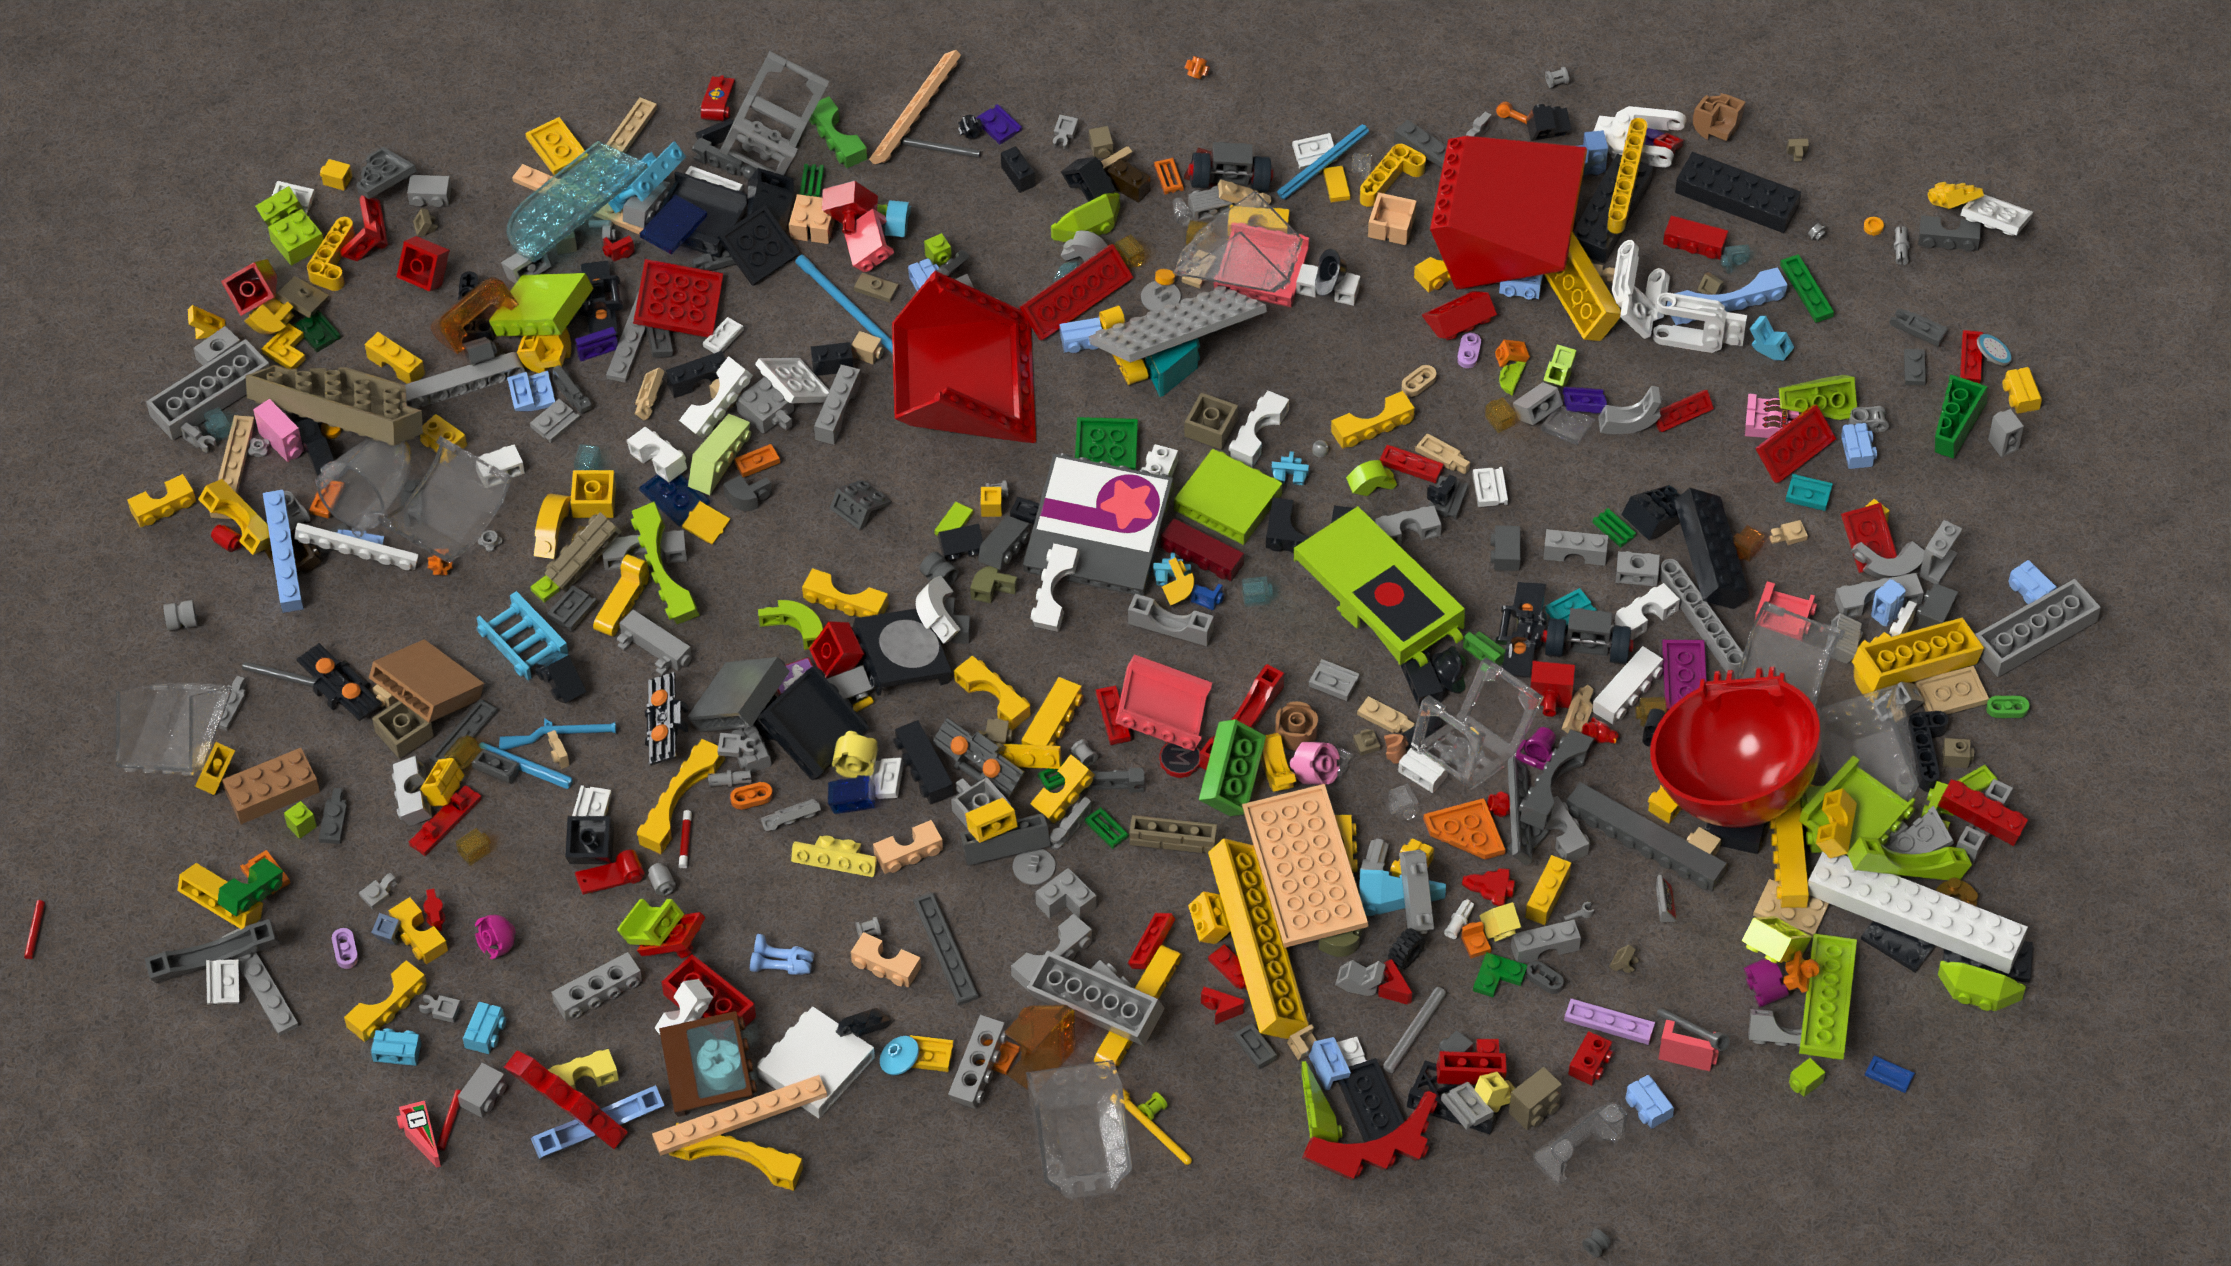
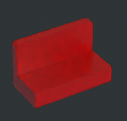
M373 221L367 228L364 227L340 250L341 256L353 261H359L381 240L378 222Z

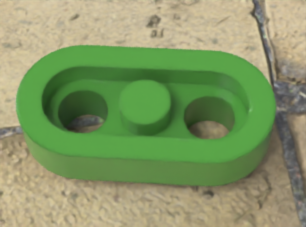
M1993 696L1989 698L1986 706L1987 713L1994 718H2022L2027 715L2029 710V702L2022 696Z

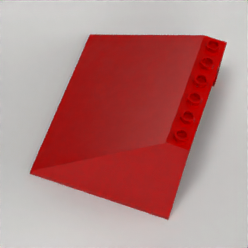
M1475 136L1448 139L1430 231L1456 290L1565 271L1587 155L1586 147Z
M934 271L892 322L895 419L914 427L1036 443L1031 325L1020 309L940 272Z

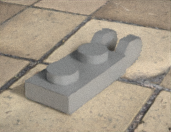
M1084 797L1080 803L1077 802L1068 818L1065 817L1061 821L1059 828L1053 829L1049 835L1052 849L1060 850L1092 812L1090 799Z

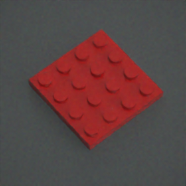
M645 259L633 324L702 337L713 335L723 273Z

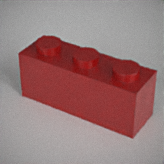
M1671 215L1664 232L1663 245L1673 249H1682L1691 254L1697 253L1710 259L1720 260L1727 243L1728 230Z
M1440 1051L1436 1064L1437 1084L1462 1085L1469 1082L1470 1085H1476L1479 1077L1482 1075L1498 1072L1505 1080L1507 1073L1505 1053Z

